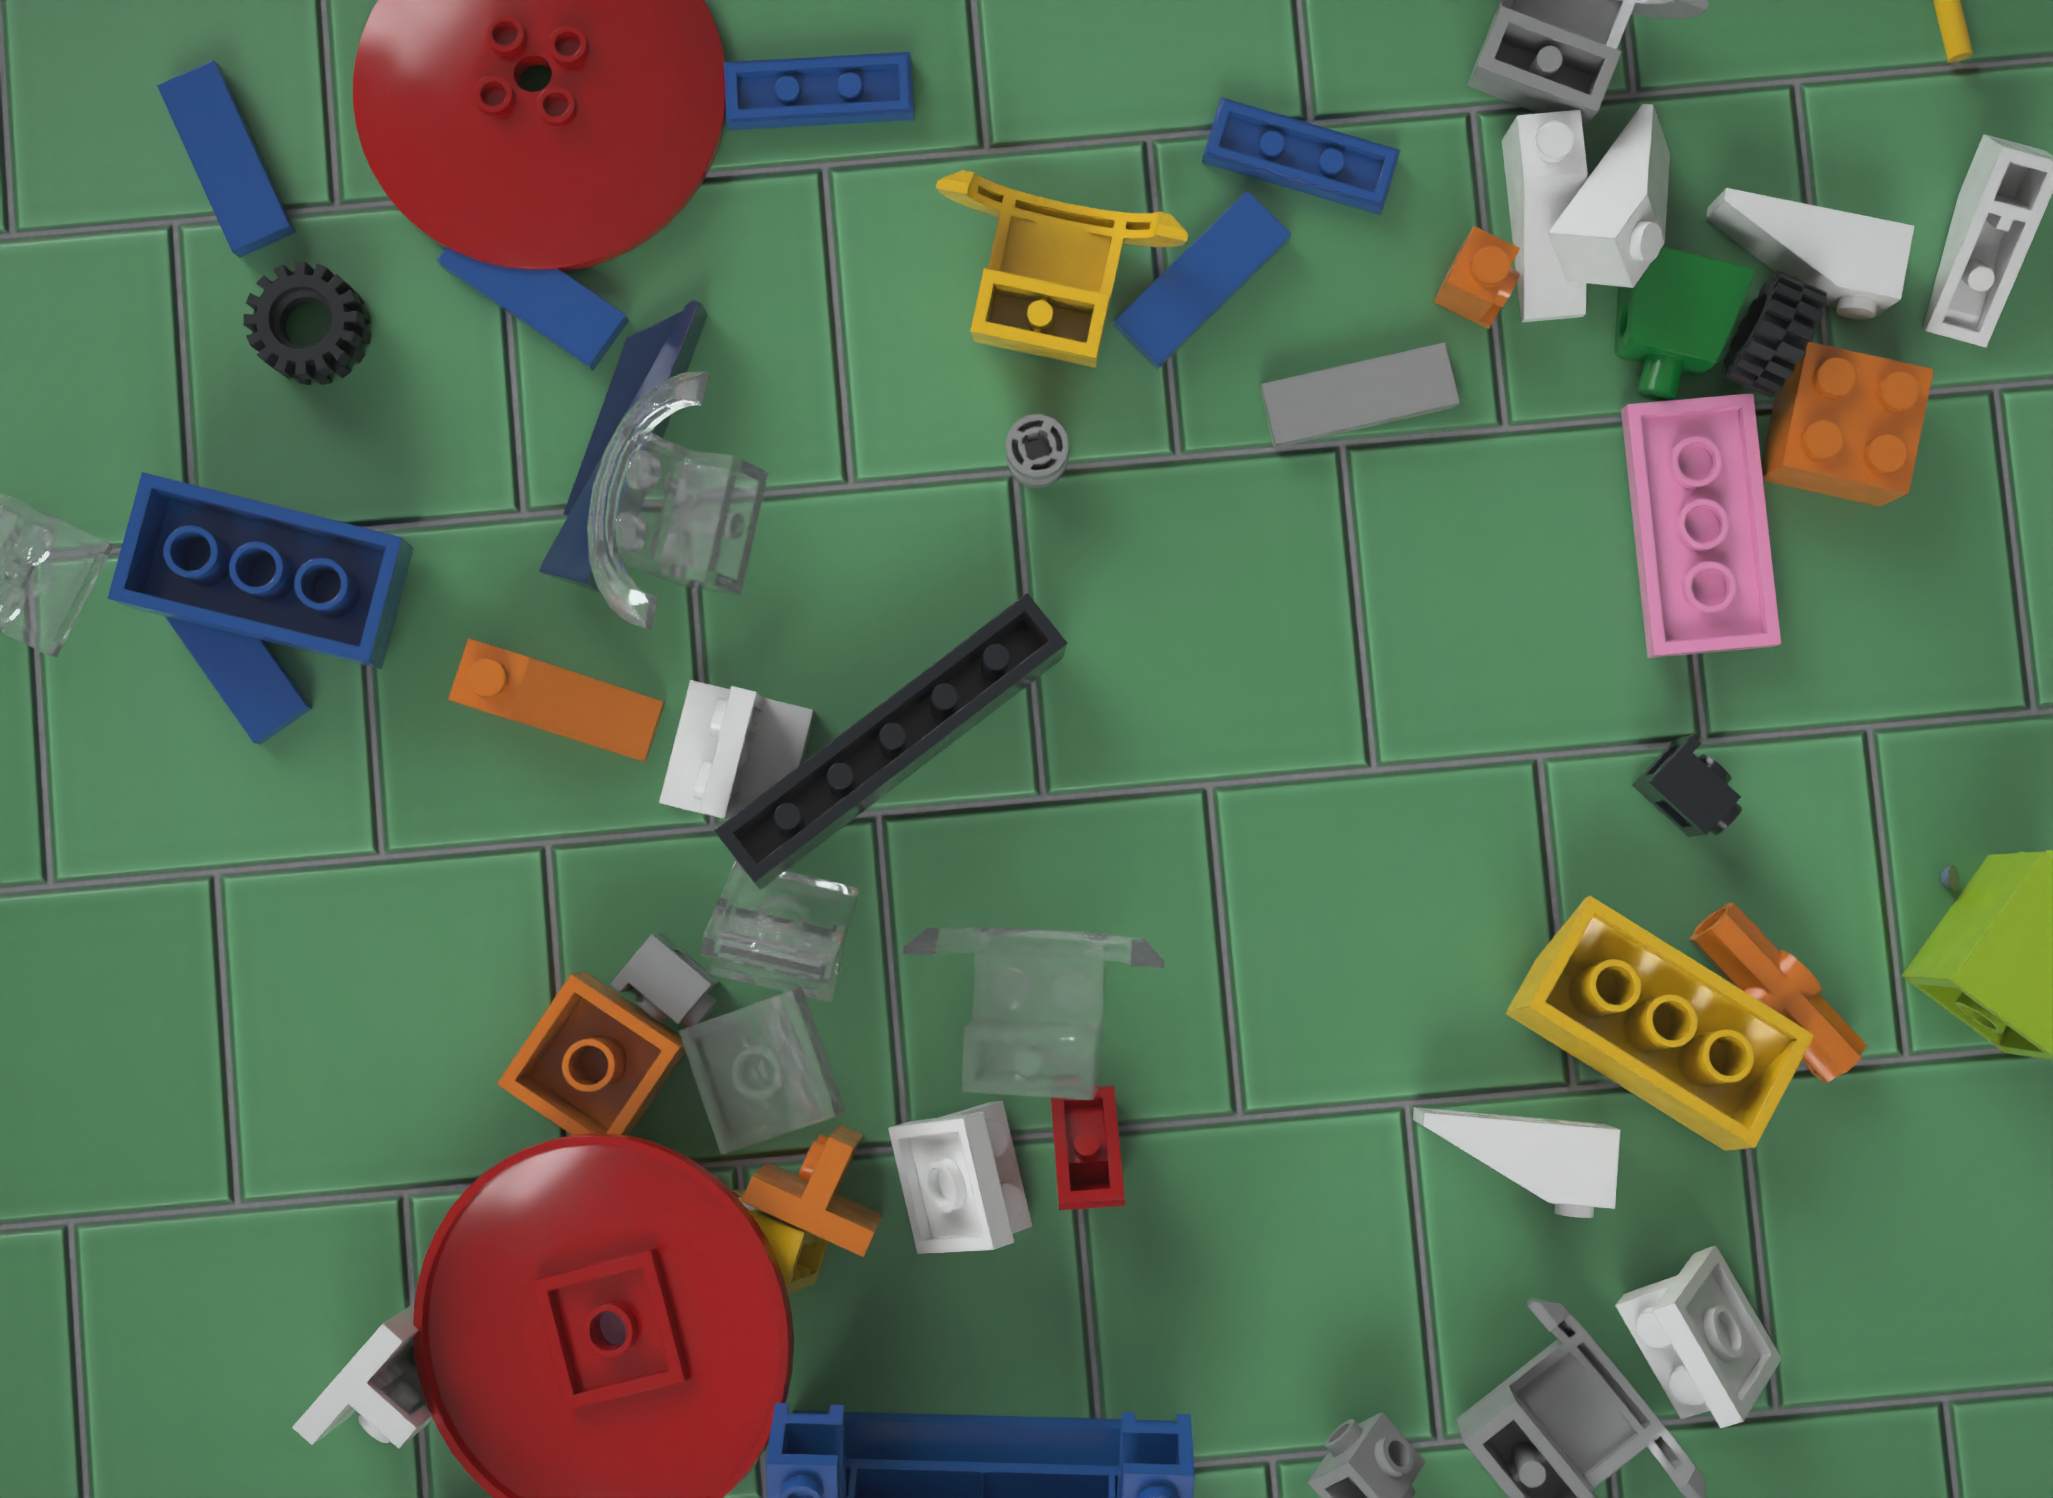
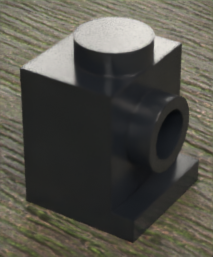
M1693 735L1674 739L1632 786L1688 837L1707 835L1710 831L1714 835H1718L1742 811V807L1737 803L1741 796L1728 785L1732 778L1718 762L1704 754L1698 758L1693 753L1702 744Z

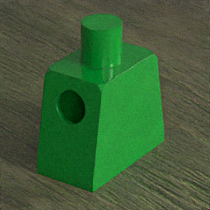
M1663 246L1656 259L1650 263L1633 288L1618 286L1614 351L1615 355L1619 358L1644 364L1637 391L1638 395L1654 401L1675 400L1682 373L1701 376L1716 364L1754 278V268Z

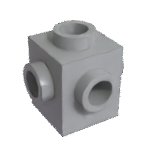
M1381 1412L1359 1424L1354 1419H1350L1336 1428L1324 1444L1329 1452L1307 1483L1321 1498H1413L1415 1489L1411 1485L1426 1461L1386 1415Z

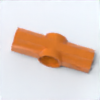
M1726 903L1720 909L1707 916L1695 928L1694 933L1688 940L1725 980L1814 1034L1801 1061L1821 1082L1829 1083L1834 1078L1847 1073L1862 1058L1861 1055L1868 1045L1820 995L1823 990L1816 977L1793 955L1782 949L1778 950L1735 903Z

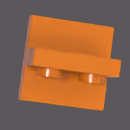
M841 1124L829 1137L820 1134L817 1141L814 1140L798 1175L766 1162L752 1176L741 1200L752 1207L864 1257L883 1214L837 1194L863 1137V1134Z

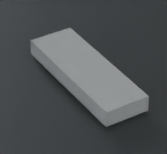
M1445 342L1263 383L1260 386V393L1274 449L1457 407L1460 403Z

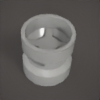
M1043 414L1027 415L1016 421L1008 431L1005 442L1007 467L1013 478L1022 485L1031 488L1048 487L1057 482L1065 472L1069 453L1068 435L1063 426L1054 418Z

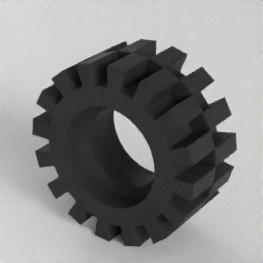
M294 262L295 271H290L285 265L274 268L273 270L278 278L271 282L267 277L263 276L256 283L264 289L261 296L258 297L249 293L246 304L254 309L253 314H243L244 326L252 331V334L246 335L250 346L259 352L257 356L266 364L288 379L293 378L300 384L311 385V379L316 380L321 385L333 383L330 376L333 373H337L344 378L351 373L346 364L351 359L360 364L365 356L358 349L360 343L370 345L372 334L364 328V324L371 323L369 312L362 307V304L365 302L338 274L332 273L327 267L317 263L315 269L306 262ZM306 302L321 303L326 306L330 314V328L327 335L320 342L312 346L304 347L293 344L286 331V323L290 313L297 306Z
M1779 270L1769 277L1768 282H1765L1761 287L1758 298H1754L1746 318L1742 319L1738 327L1740 328L1738 334L1733 337L1729 346L1731 350L1724 360L1723 376L1770 398L1776 392L1778 393L1783 388L1785 379L1789 380L1794 373L1797 361L1800 362L1806 353L1804 351L1808 342L1812 341L1816 330H1814L1815 326L1821 321L1824 314L1822 310L1827 304V292Z

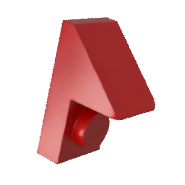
M1114 1086L1050 1090L1059 1210L1125 1206Z

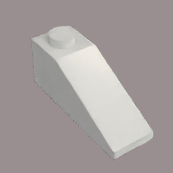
M1642 104L1548 232L1567 281L1633 288L1650 263L1656 259L1660 249L1665 244L1670 152L1653 104Z
M1581 110L1517 115L1502 139L1512 241L1513 245L1520 248L1515 258V269L1520 273L1517 288L1521 323L1584 317L1586 314V283L1566 280L1548 234L1587 180L1588 172Z
M1983 134L1957 198L1923 325L1925 331L1987 347L2053 194V155L2045 150Z
M1726 188L1708 206L1706 220L1773 271L1779 270L1827 292L1826 305L1837 307L1836 313L1842 317L1858 320L1872 319L1901 300L1914 232L1913 225Z
M1414 1107L1413 1120L1534 1195L1548 1203H1553L1555 1214L1578 1218H1593L1594 1207L1615 1209L1620 1129L1601 1123Z

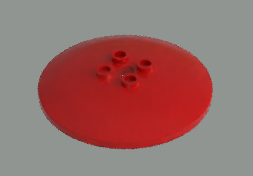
M378 0L362 32L355 59L353 109L356 129L368 164L384 192L418 230L440 246L448 247L459 254L480 262L505 268L524 270L559 269L562 272L579 270L607 262L648 241L666 227L685 208L698 191L713 164L726 123L725 55L716 24L704 0ZM542 65L552 71L549 84L540 91L529 92L519 87L522 73L531 66Z
M608 1133L575 1134L545 1141L503 1159L473 1182L449 1209L435 1232L418 1278L414 1301L413 1325L419 1331L414 1335L413 1341L419 1382L427 1407L433 1414L432 1418L451 1453L465 1471L493 1498H724L744 1479L769 1444L775 1403H786L794 1356L792 1311L779 1263L767 1237L739 1198L715 1175L679 1152L649 1140ZM605 1311L616 1313L624 1321L626 1338L622 1345L612 1344L603 1336L600 1329V1320Z

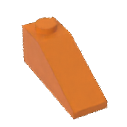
M469 638L448 698L450 701L643 762L647 761L665 705L663 701Z

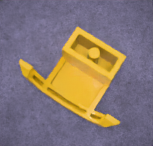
M965 170L943 177L936 183V189L939 193L952 201L999 218L989 266L983 269L970 329L972 338L976 343L1096 368L1123 244L1145 247H1175L1184 245L1188 239L1186 230L1168 213H1124L1064 203L1014 190L987 180L975 172Z

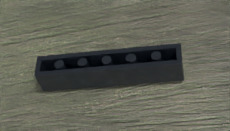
M1026 593L715 829V833L759 890L763 889L1062 660L1068 643L1030 595Z

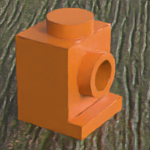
M1474 226L1461 245L1433 303L1490 329L1500 308H1503L1519 279L1520 273L1512 269L1511 266L1520 248Z

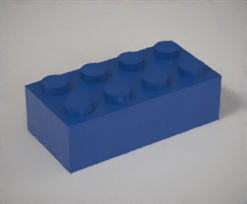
M142 472L108 599L129 608L382 669L414 548L404 538Z

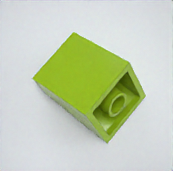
M2053 850L1989 854L1901 977L2002 1052L2053 1060Z

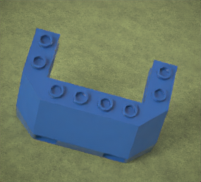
M775 1403L765 1463L767 1498H1193L1195 1480L1191 1414H1177V1420L1170 1421L1136 1420L1135 1413L1121 1412V1419L844 1412V1405H830V1411L793 1410V1413H789V1403Z

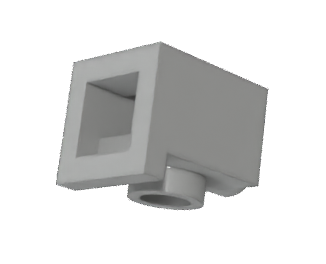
M663 933L650 935L610 985L618 992L630 991L634 987L640 992L635 1002L655 1020L665 1024L671 1018L677 1024L684 1023L693 1031L717 1004L718 1001L710 993L720 981Z

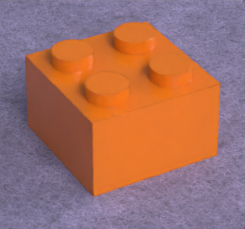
M1808 342L1804 349L1806 353L1800 362L1797 361L1794 373L1789 380L1785 379L1783 388L1778 393L1776 392L1761 462L1763 481L1879 507L1909 494L1934 369Z
M588 972L572 973L497 1085L571 1135L608 1133L629 1136L691 1042L667 1025L655 1020L643 1009Z

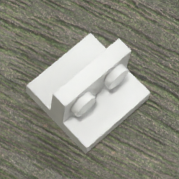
M690 680L659 803L729 820L803 763L815 711L767 699L755 691L731 686L730 689Z
M1003 1101L988 1102L939 1118L909 1121L888 1128L917 1254L995 1250L1014 1243L1013 1233L1033 1227Z
M1716 1245L1695 1252L1677 1276L1627 1292L1615 1304L1680 1419L1711 1411L1720 1428L1744 1422L1782 1360Z
M414 1304L384 1322L292 1427L311 1445L350 1418L356 1411L360 1414L358 1417L360 1425L369 1435L382 1443L392 1442L398 1449L433 1420V1414L427 1407L419 1382L418 1371L403 1357L414 1345L413 1337L419 1331L413 1325Z

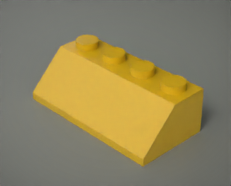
M1588 896L1582 901L1536 958L1505 1013L1724 1151L1756 1147L1814 1037V1034L1592 896Z

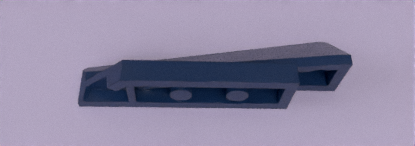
M692 300L685 306L683 311L627 337L563 513L567 519L544 558L539 572L602 593L621 537H628L708 315L702 303Z

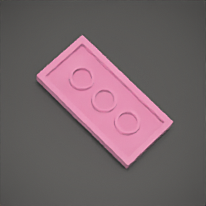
M1753 393L1627 404L1621 409L1647 658L1768 648L1780 645L1781 637Z

